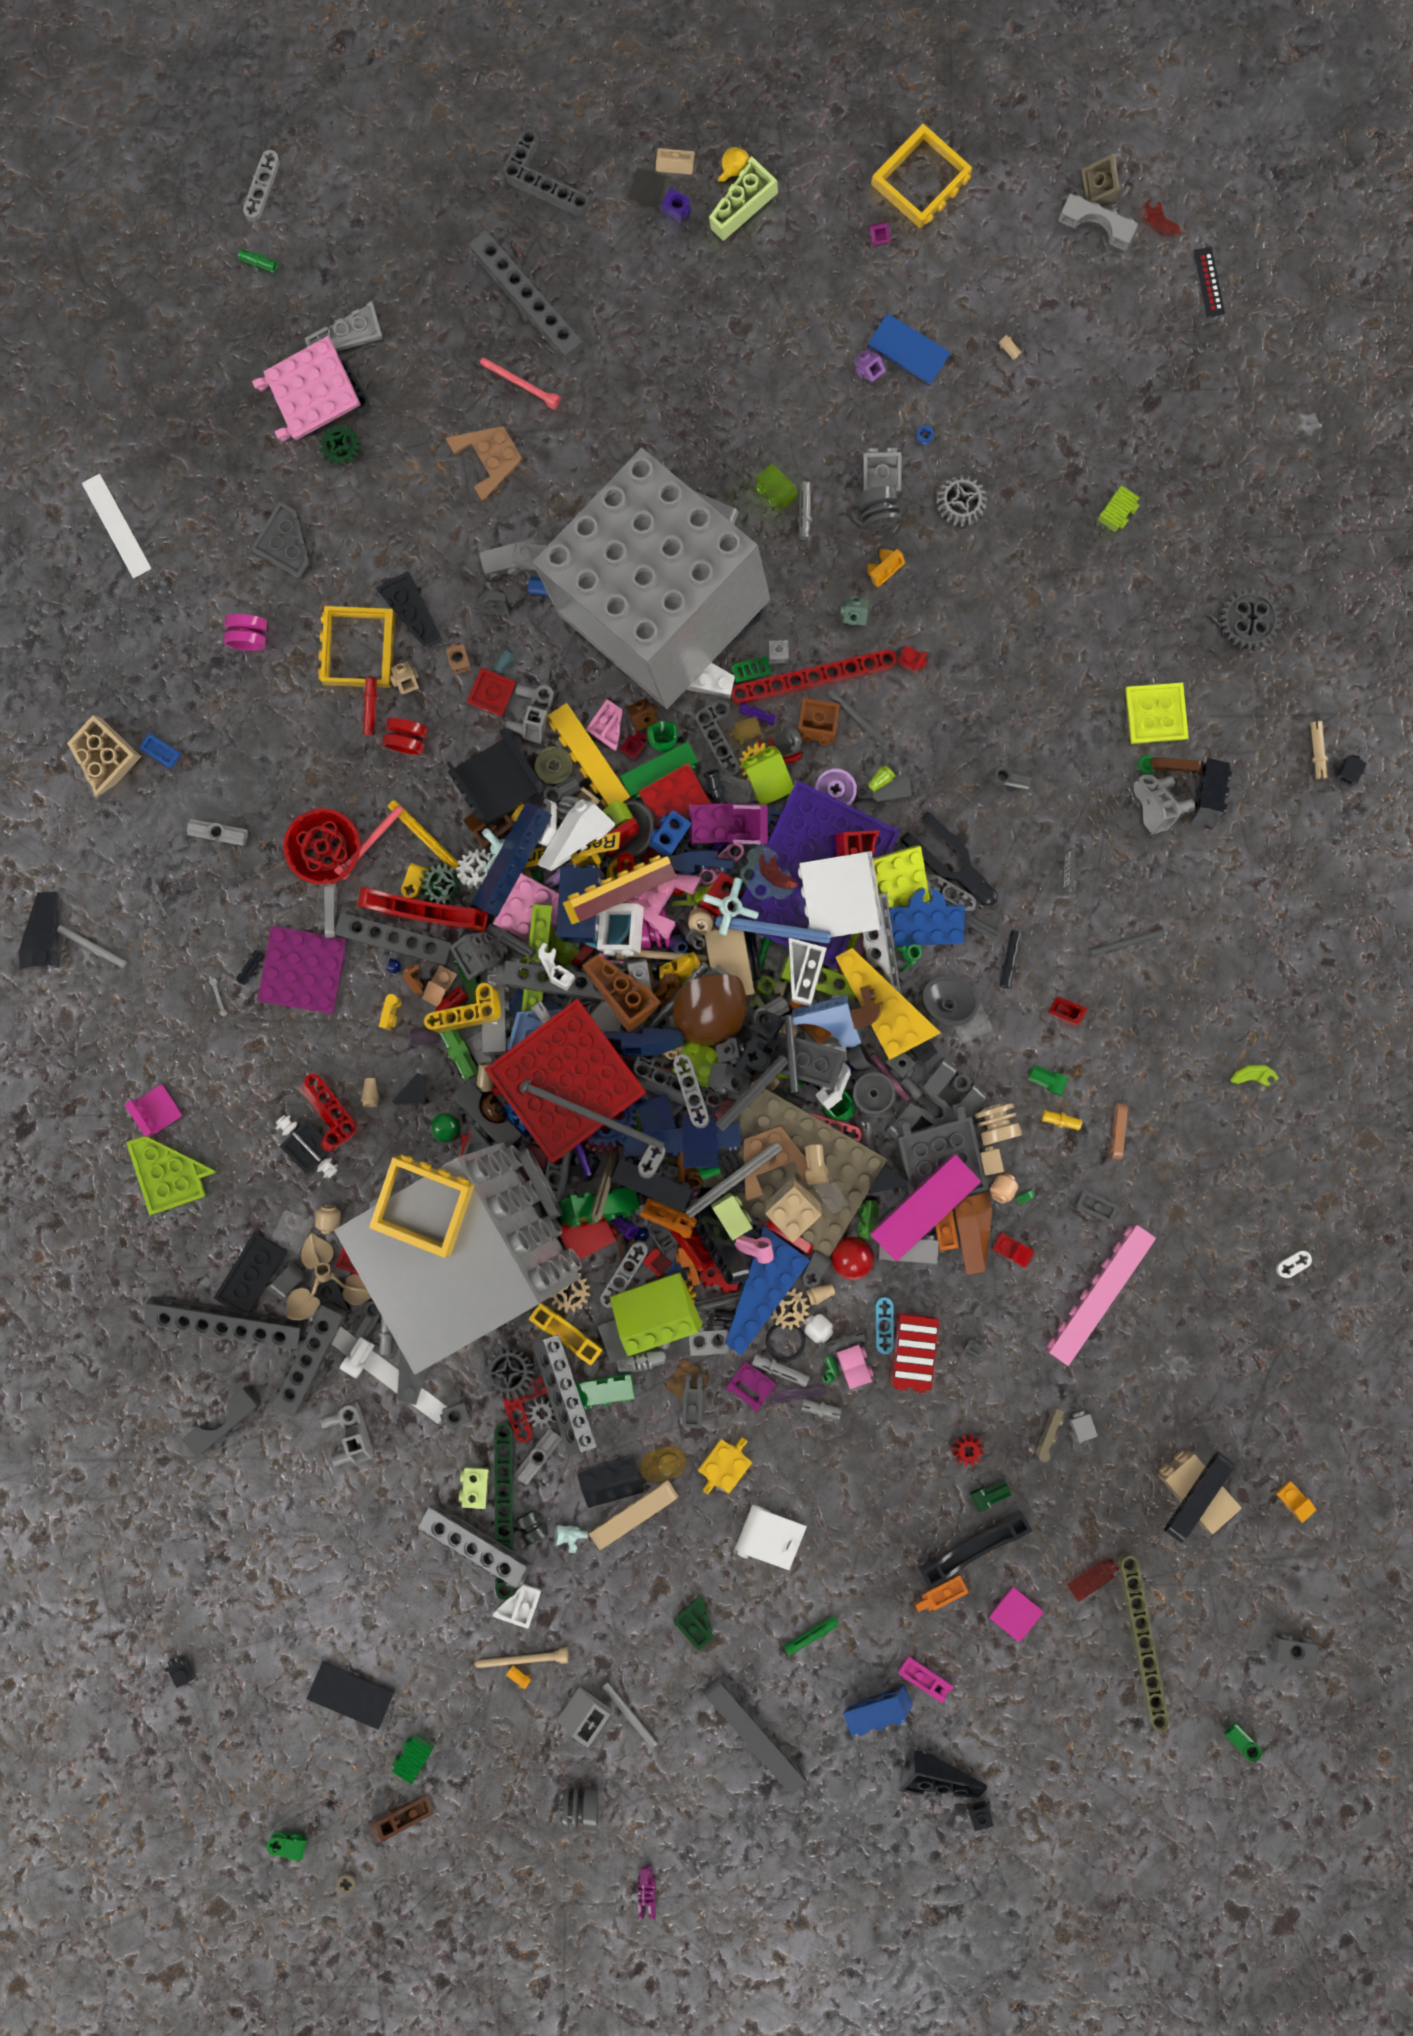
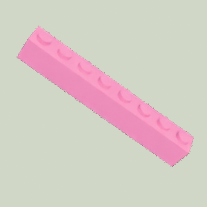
M1134 1224L1132 1227L1128 1226L1123 1234L1125 1237L1122 1242H1117L1112 1250L1114 1253L1111 1258L1107 1257L1101 1266L1103 1269L1100 1274L1096 1273L1090 1282L1092 1285L1089 1290L1085 1289L1080 1296V1303L1077 1306L1074 1305L1070 1310L1069 1319L1066 1322L1063 1321L1059 1326L1058 1335L1049 1340L1047 1352L1065 1365H1070L1156 1240L1154 1236L1140 1226Z

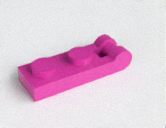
M909 1655L897 1671L902 1677L941 1703H944L948 1691L951 1692L954 1687L951 1683L942 1679ZM938 1684L942 1686L939 1692L935 1690Z

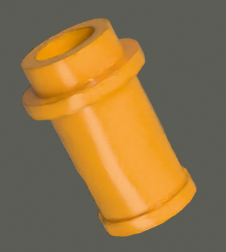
M514 1665L505 1675L517 1683L519 1688L522 1687L524 1690L532 1680L529 1678V1675L526 1676L515 1668Z

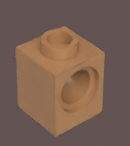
M452 644L448 649H445L454 675L472 670L464 644ZM457 654L463 655V659L459 662L453 660Z

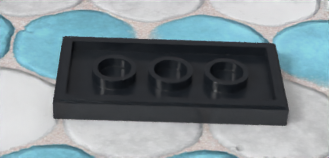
M255 1231L215 1294L214 1299L230 1309L251 1312L266 1289L265 1284L275 1274L288 1251Z
M322 1661L307 1700L379 1730L395 1691Z

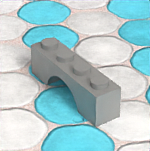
M1071 193L1058 220L1074 229L1084 222L1099 223L1108 233L1109 244L1124 251L1127 250L1138 226V223L1132 218L1120 216L1114 210H1107L1098 203L1089 202L1080 195H1073Z

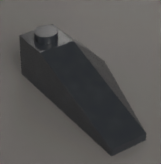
M37 892L19 948L20 970L59 968L57 892Z
M913 1751L906 1759L899 1785V1791L915 1795H924V1792H935V1796L953 1793L955 1797L979 1798L987 1790L986 1784L923 1751Z

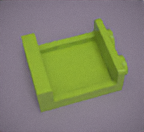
M776 746L765 748L761 753L749 756L741 762L754 790L755 799L759 804L767 805L791 793L794 785L782 755Z

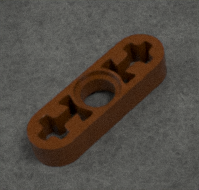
M1155 757L1151 758L1150 769L1202 773L1204 762Z

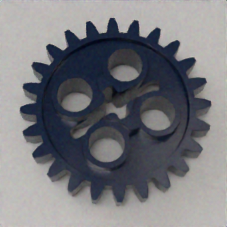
M630 1105L621 1112L625 1115L622 1120H616L615 1118L612 1120L632 1128L631 1126H637V1122L633 1120L638 1118V1115L633 1113L637 1111L636 1106ZM604 1125L584 1141L590 1139L591 1146L597 1142L599 1149L602 1144H605L606 1149H608L609 1144L612 1143L613 1147L616 1148L617 1141L623 1145L622 1138L628 1140L630 1138L629 1135L612 1128L610 1133L603 1134L601 1133L602 1129L608 1127Z

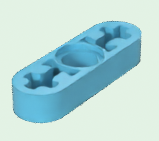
M887 1297L879 1298L875 1304L876 1348L882 1354H889L894 1348L893 1302ZM883 1301L890 1305L889 1308H886V1315L890 1314V1318L885 1316L879 1318V1314L883 1315V1309L879 1308V1304H882ZM882 1320H887L890 1323V1328L887 1331H882L879 1328V1323ZM879 1333L884 1335L890 1333V1337L886 1336L887 1343H890V1347H887L886 1350L879 1346L880 1343H883V1336L879 1337Z

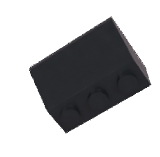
M634 1454L577 1471L581 1491L588 1508L644 1492Z

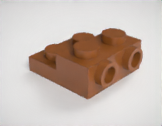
M803 698L797 729L802 741L810 742L815 740L819 741L821 745L834 744L840 704Z

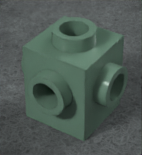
M857 596L846 597V602L841 605L840 615H844L843 623L866 626L869 599H861Z

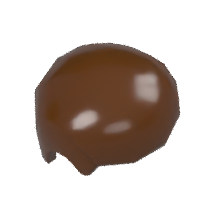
M491 1093L481 1103L483 1116L489 1122L501 1124L506 1120V1114L501 1115L500 1113L503 1109L502 1104Z

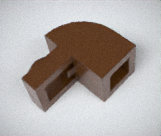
M871 985L860 987L864 1006L850 1010L854 1029L873 1024L882 1014L883 1001L875 1003L874 1000L877 999L874 988L871 989Z

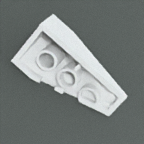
M581 799L567 813L539 860L538 865L550 871L556 869L571 859V854L577 850H585L587 848L586 844L596 839L598 841L615 826V823L594 803Z

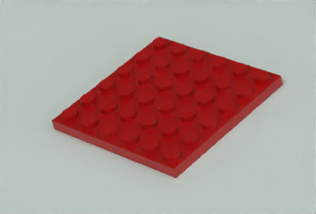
M579 999L573 1001L485 1068L487 1074L553 1164L604 1125L527 1091L526 1094H523L520 1090V1085L524 1080H531L532 1086L543 1089L609 1119L615 1118L647 1093Z

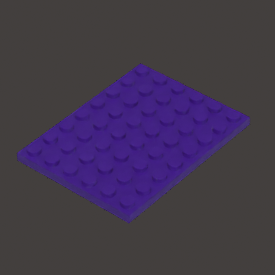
M797 780L740 899L742 907L758 912V917L755 920L738 914L732 918L808 929V925H810L809 917H806L804 909L807 906L806 899L803 898L801 892L803 881L798 874L800 863L837 857L835 834L842 832L880 830L874 847L875 853L872 857L876 858L890 853L900 830ZM761 934L789 948V938ZM852 934L831 937L828 944L801 939L796 940L825 947L826 953L823 965L835 970L838 964L835 957L844 952Z

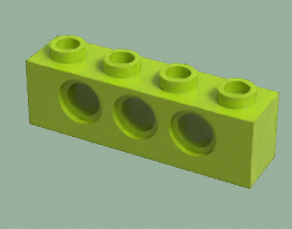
M790 956L785 958L779 976L781 980H786L788 983H791ZM821 967L820 973L824 976V982H817L815 992L831 998L833 995H848L849 999L855 1001L856 996L845 975L839 974L837 969ZM836 979L842 982L840 990L834 987Z

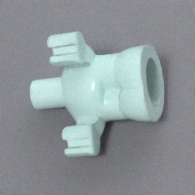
M556 1525L555 1545L568 1542V1552L576 1553V1540L578 1538H588V1530H580L578 1527L571 1525Z

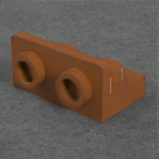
M410 965L403 971L402 977L419 999L423 996L424 992L422 990L425 988L417 978L422 971L418 965Z

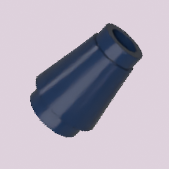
M678 934L670 939L669 946L675 953H685L688 943L683 935Z

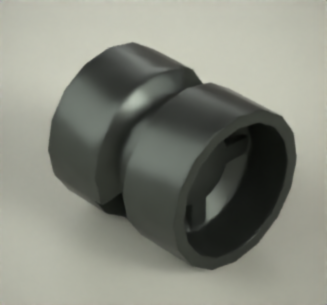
M536 1509L525 1513L513 1521L517 1530L523 1533L521 1537L526 1546L548 1535L544 1524L539 1523L540 1517Z

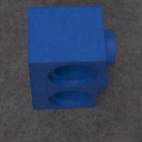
M674 810L669 815L666 813L659 821L662 824L659 830L655 828L649 837L651 839L649 846L665 857H669L691 825L690 821ZM670 822H674L677 825V829H673L670 826ZM660 837L665 838L667 840V844L661 843Z

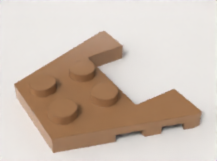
M504 426L446 438L454 455L472 446L489 474V478L474 486L482 503L488 499V496L499 487V484L522 462V457Z
M781 1126L744 1138V1165L774 1142H778L782 1147L779 1153L745 1177L746 1201L763 1195L756 1175L795 1162L801 1181L806 1179V1157Z

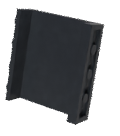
M505 727L499 730L503 739L458 767L454 768L450 761L447 762L450 768L447 771L453 781L457 779L459 782L456 784L461 794L465 793L467 795L464 798L470 808L474 806L476 809L473 811L478 821L482 820L486 826L545 790Z

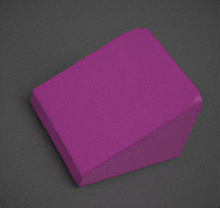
M883 221L868 225L872 246L891 242L888 222Z

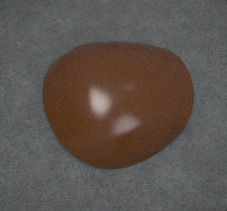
M716 974L696 978L686 983L674 1000L673 1019L677 1030L683 1032V1038L693 1044L714 1046L724 1043L726 1039L734 1037L746 1021V991L740 978L735 975Z

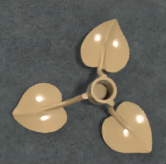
M313 1233L304 1242L301 1260L308 1269L315 1268V1284L311 1294L307 1289L300 1288L294 1290L289 1295L286 1315L293 1320H304L314 1315L320 1304V1300L314 1297L318 1283L327 1282L330 1278H333L342 1288H345L343 1297L347 1303L361 1305L371 1299L359 1275H349L345 1285L334 1273H331L329 1263L334 1256L333 1248L327 1241Z

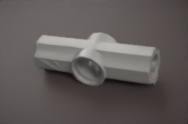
M190 819L187 826V835L213 840L218 843L224 842L245 846L248 830ZM221 828V835L214 837V831Z
M548 1429L514 1473L522 1483L527 1485L563 1439L556 1430ZM534 1452H542L544 1459L541 1461L535 1460Z

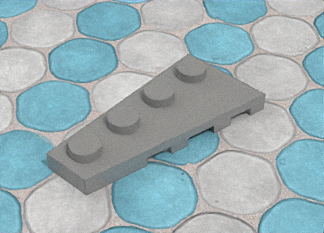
M373 302L367 303V306L354 310L349 316L336 320L333 325L324 327L306 337L307 347L327 336L331 338L336 352L383 339Z

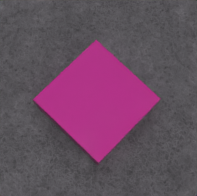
M1012 1586L988 1617L1020 1643L1044 1611Z

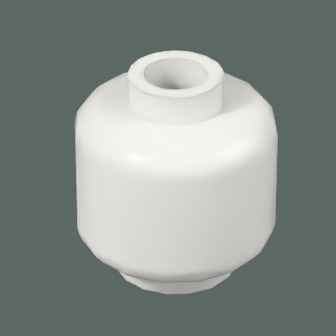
M822 1314L810 1315L804 1323L806 1325L804 1329L805 1334L815 1343H825L833 1334L832 1323Z

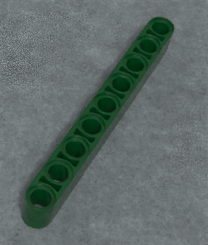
M502 1421L494 1430L495 1540L502 1545H507L510 1550L514 1551L513 1429L509 1422ZM506 1426L509 1429V1434L502 1436L499 1433V1427ZM499 1447H508L509 1454L505 1456L500 1454ZM507 1466L509 1474L502 1475L499 1472V1467ZM500 1486H507L509 1493L507 1495L501 1494L499 1491ZM506 1505L510 1511L506 1515L502 1514L499 1507ZM501 1525H506L509 1527L510 1532L502 1534L499 1528ZM498 1577L495 1578L496 1595L501 1600H507L512 1596L514 1588L509 1587V1593H502L500 1586L506 1584L504 1580Z

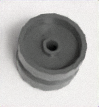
M870 1072L862 1075L855 1081L851 1089V1096L853 1097L855 1107L860 1112L866 1115H878L892 1106L895 1099V1088L893 1082L887 1076L877 1072ZM871 1090L877 1092L875 1097L870 1095Z

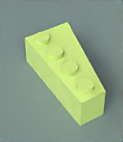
M752 156L748 161V165L740 172L734 185L732 184L728 189L727 195L721 199L709 216L711 230L723 241L778 193L777 180Z

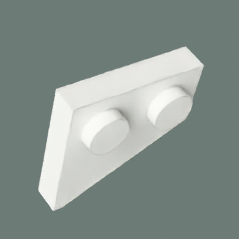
M527 1584L521 1585L494 1612L493 1617L528 1629L542 1590Z

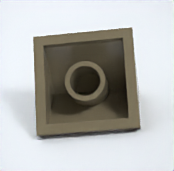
M1111 154L1081 169L1085 196L1089 202H1095L1100 205L1115 203L1120 188L1115 156Z

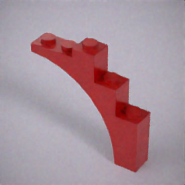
M366 887L360 888L357 903L359 907L380 912L390 917L438 924L453 929L485 932L488 912L474 908L426 902Z

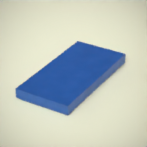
M888 313L867 347L929 385L932 384L951 354L947 349Z

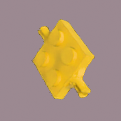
M742 1436L735 1446L728 1444L720 1438L698 1468V1471L708 1479V1483L702 1489L707 1495H709L714 1486L730 1493L752 1464V1461L744 1456L741 1451L748 1442Z

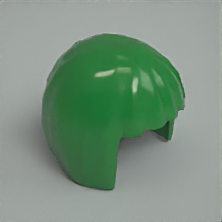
M661 721L648 726L647 738L650 745L660 752L671 750L678 738L675 722Z
M844 1089L842 1100L829 1110L823 1105L822 1108L831 1119L839 1122L847 1121L854 1115L855 1103L851 1094Z

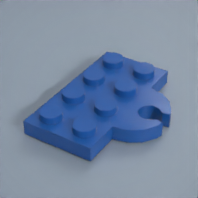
M923 887L912 893L907 906L889 907L894 946L964 944L965 906L946 905L943 895L931 887L929 889L931 899L924 902L923 895L925 894V889Z

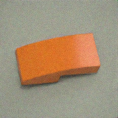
M682 1247L678 1248L679 1252L675 1253L677 1264H681L682 1268L689 1267L690 1270H686L688 1282L692 1281L693 1286L699 1285L700 1280L694 1263Z

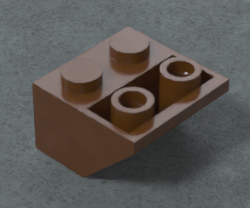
M474 813L463 819L485 850L490 848L492 843L482 834L483 830L489 829L500 840L510 833L514 825L507 814L487 826L482 820L478 821Z

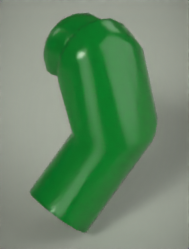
M833 1354L824 1357L827 1369L822 1376V1380L826 1384L833 1383L839 1373V1368Z

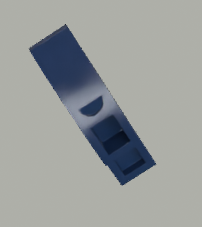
M695 850L669 857L673 870L680 871L682 875H691V872H696L697 865H700L699 869L711 870V867H719L718 871L730 872V869H734L736 865V860L717 858L718 850Z
M644 1028L643 1034L604 1031L605 1036L616 1050H622V1057L656 1055L683 1046V1032L675 1029Z

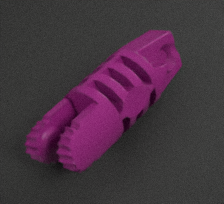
M644 1866L640 1869V1876L638 1877V1919L644 1918L645 1909L648 1906V1918L655 1920V1878H653L652 1866Z

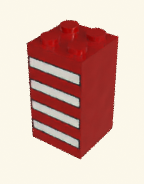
M897 1313L889 1382L896 1390L907 1391V1387L913 1388L915 1392L920 1393L932 1390L939 1328L938 1318Z

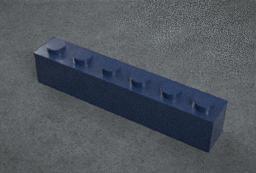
M526 801L474 897L473 904L496 917L499 915L552 814Z
M740 1121L732 1122L725 1131L720 1130L716 1123L708 1124L704 1128H697L692 1125L639 1130L641 1133L664 1142L665 1153H669V1156L681 1155L680 1152L688 1151V1154H698L700 1150L707 1149V1152H718L719 1148L727 1147V1151L738 1150V1146L743 1144ZM629 1136V1140L623 1138L625 1157L630 1156L632 1160L641 1159L650 1146ZM656 1149L655 1151L652 1150V1158H655L657 1154H660L659 1149Z

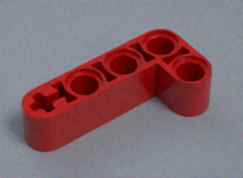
M316 1074L307 1075L301 1084V1090L330 1128L321 1140V1147L327 1152L335 1151L353 1137L356 1133L357 1125L323 1080ZM319 1097L325 1098L327 1103H322ZM331 1112L338 1114L339 1118H333ZM342 1128H348L350 1134L345 1133ZM327 1138H332L335 1144H330Z

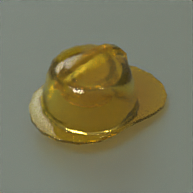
M665 1447L646 1454L641 1461L640 1470L643 1477L648 1481H665L682 1474L686 1467V1457L679 1448Z

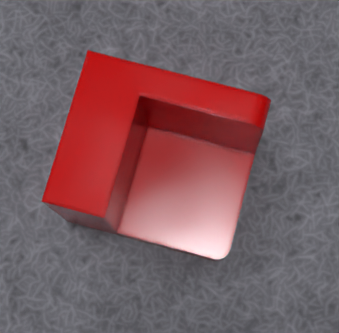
M656 1247L643 1260V1263L659 1278L672 1264Z

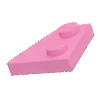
M606 699L585 729L587 733L615 752L618 748L623 709Z

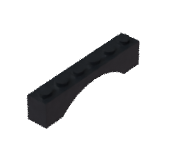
M1019 1510L918 1568L927 1585L932 1589L979 1557L1005 1544L1016 1541L1033 1530L1024 1514Z

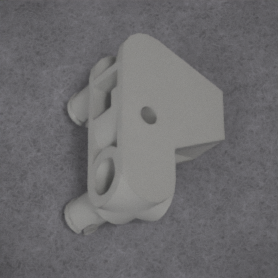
M518 683L515 694L532 698V702L528 705L523 723L508 719L505 728L507 731L521 734L522 739L541 744L547 728V722L549 721L548 715L551 713L556 690L547 685H537L534 688ZM547 693L549 698L542 700L540 695ZM533 717L539 719L540 724L532 722Z
M1143 775L1134 783V793L1143 805V823L1152 834L1169 830L1181 813L1193 811L1195 808L1192 799L1177 802L1166 790L1167 788L1174 787L1175 781L1172 776L1157 779L1152 775ZM1165 795L1166 801L1163 802L1161 796Z
M357 1402L339 1407L336 1413L320 1417L323 1429L337 1424L342 1426V1443L345 1451L331 1455L334 1467L347 1462L357 1464L374 1458L364 1419ZM347 1410L354 1413L352 1419L346 1416ZM352 1439H356L357 1444L360 1443L361 1446L355 1448Z

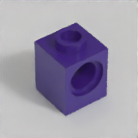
M670 188L661 203V210L666 215L682 222L683 218H687L690 214V198ZM675 204H679V205H681L682 207H680V208H674L673 206H674Z

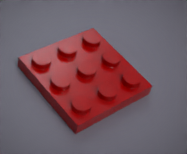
M688 763L638 791L645 805L652 812L658 828L662 825L659 821L665 813L669 815L674 810L689 821V804H711ZM670 822V826L673 829H677V825L674 822Z

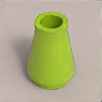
M885 764L878 769L867 785L873 792H876L892 782L896 775Z

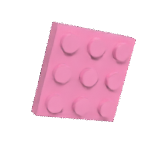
M521 873L499 915L495 916L492 923L504 930H509L510 933L529 942L533 904L552 906L550 938L557 926L559 892Z

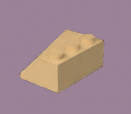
M94 715L68 742L96 797L116 785L142 757L101 717Z

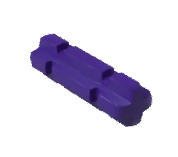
M745 703L741 705L739 710L740 714L749 715L750 718L760 722L765 721V724L773 726L776 720L775 715L770 713L768 715L765 711L755 707L751 708L750 705Z

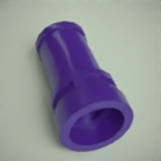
M622 1215L616 1216L617 1219L611 1220L621 1229V1232L627 1239L633 1238L638 1233V1227L631 1221L623 1218Z

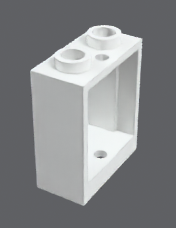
M620 903L601 912L599 916L597 950L604 952L606 956H615V953H622L623 956H633V953H640L644 907L637 903ZM610 915H631L629 945H608Z

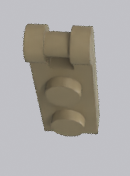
M1056 1407L1052 1409L1036 1451V1457L1042 1462L1049 1461L1050 1446L1055 1444L1058 1437L1056 1433L1057 1428L1062 1426L1065 1419L1064 1411Z

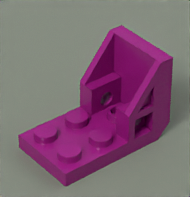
M756 803L689 804V821L691 822L689 827V843L730 842L738 844H768V805Z

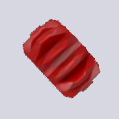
M962 1434V1441L958 1438L955 1439L958 1446H951L952 1449L957 1450L952 1453V1456H958L956 1462L959 1464L963 1461V1467H967L968 1461L971 1467H974V1460L978 1463L981 1462L978 1455L984 1456L985 1454L979 1451L984 1448V1445L978 1444L980 1442L978 1437L973 1440V1434H969L968 1439L965 1434ZM966 1446L972 1451L971 1454L966 1453L964 1455L966 1452L964 1448Z

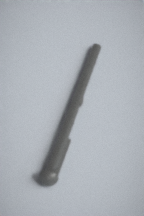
M524 1080L520 1085V1090L523 1094H526L527 1091L658 1149L662 1150L665 1144L619 1122L543 1089L531 1085V1080Z

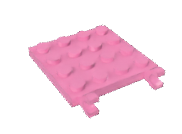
M328 336L263 371L264 378H257L252 381L254 387L258 388L260 392L270 386L288 426L287 428L275 431L277 438L283 442L290 437L298 440L360 406V402L331 338Z

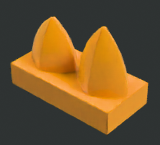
M879 549V557L882 563H869L867 565L868 574L871 577L872 583L877 588L905 564L903 554L898 549L895 551Z

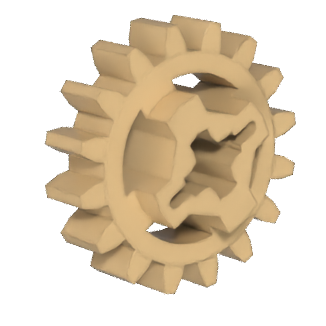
M587 1278L577 1280L582 1290L576 1287L575 1282L571 1284L572 1290L575 1293L571 1294L569 1300L568 1294L564 1290L568 1289L570 1285L557 1292L563 1296L564 1303L560 1301L557 1293L549 1297L555 1299L552 1304L558 1303V1310L564 1307L566 1313L569 1308L573 1312H576L577 1306L582 1309L581 1303L588 1302L585 1296H590L591 1294L586 1292V1289L590 1288V1285L584 1284ZM574 1297H581L577 1303L571 1304Z
M793 1288L791 1292H787L785 1296H793L791 1300L782 1299L779 1303L781 1308L779 1315H777L775 1309L773 1315L770 1316V1319L776 1318V1326L782 1323V1329L788 1325L789 1329L792 1330L794 1324L800 1327L799 1321L806 1322L803 1316H809L805 1309L809 1308L810 1305L804 1303L808 1300L807 1297L801 1298L803 1292L800 1291L796 1294V1288ZM799 1301L802 1306L801 1313L797 1311V1304L799 1303ZM793 1303V1312L788 1311L787 1313H785L784 1311L786 1309L784 1305H790ZM793 1316L795 1318L793 1321H784L787 1317Z

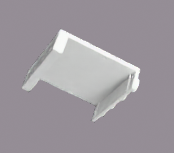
M872 851L800 863L798 874L803 881L801 892L803 898L806 899L807 906L804 909L806 917H809L810 925H808V929L830 932L831 937L884 928Z

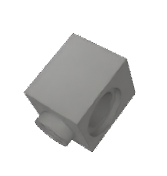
M788 640L769 641V665L788 664Z
M1078 1411L1072 1414L1073 1417L1068 1418L1075 1439L1079 1443L1098 1436L1091 1415L1088 1412Z

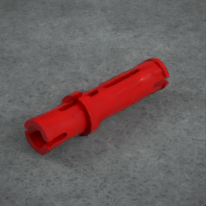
M365 677L363 735H375L376 700L378 699L376 694L377 677Z

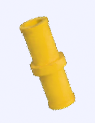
M1044 1109L1041 1117L1042 1122L1055 1124L1059 1128L1067 1127L1079 1131L1082 1125V1119L1067 1116L1063 1112L1059 1114Z

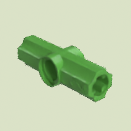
M458 1030L441 1032L440 1035L447 1046V1052L453 1063H456L463 1079L468 1080L476 1076L478 1069L470 1056L471 1052L464 1039L462 1040Z

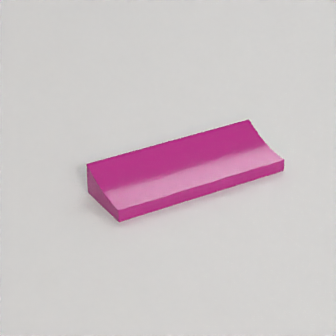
M953 1153L869 1233L897 1262L981 1181Z

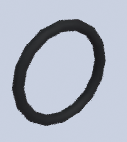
M782 1323L772 1326L766 1335V1346L771 1356L785 1362L799 1357L805 1348L806 1342L801 1328L795 1324L793 1325V1328L801 1336V1347L795 1355L786 1358L775 1354L770 1346L772 1332L782 1326Z

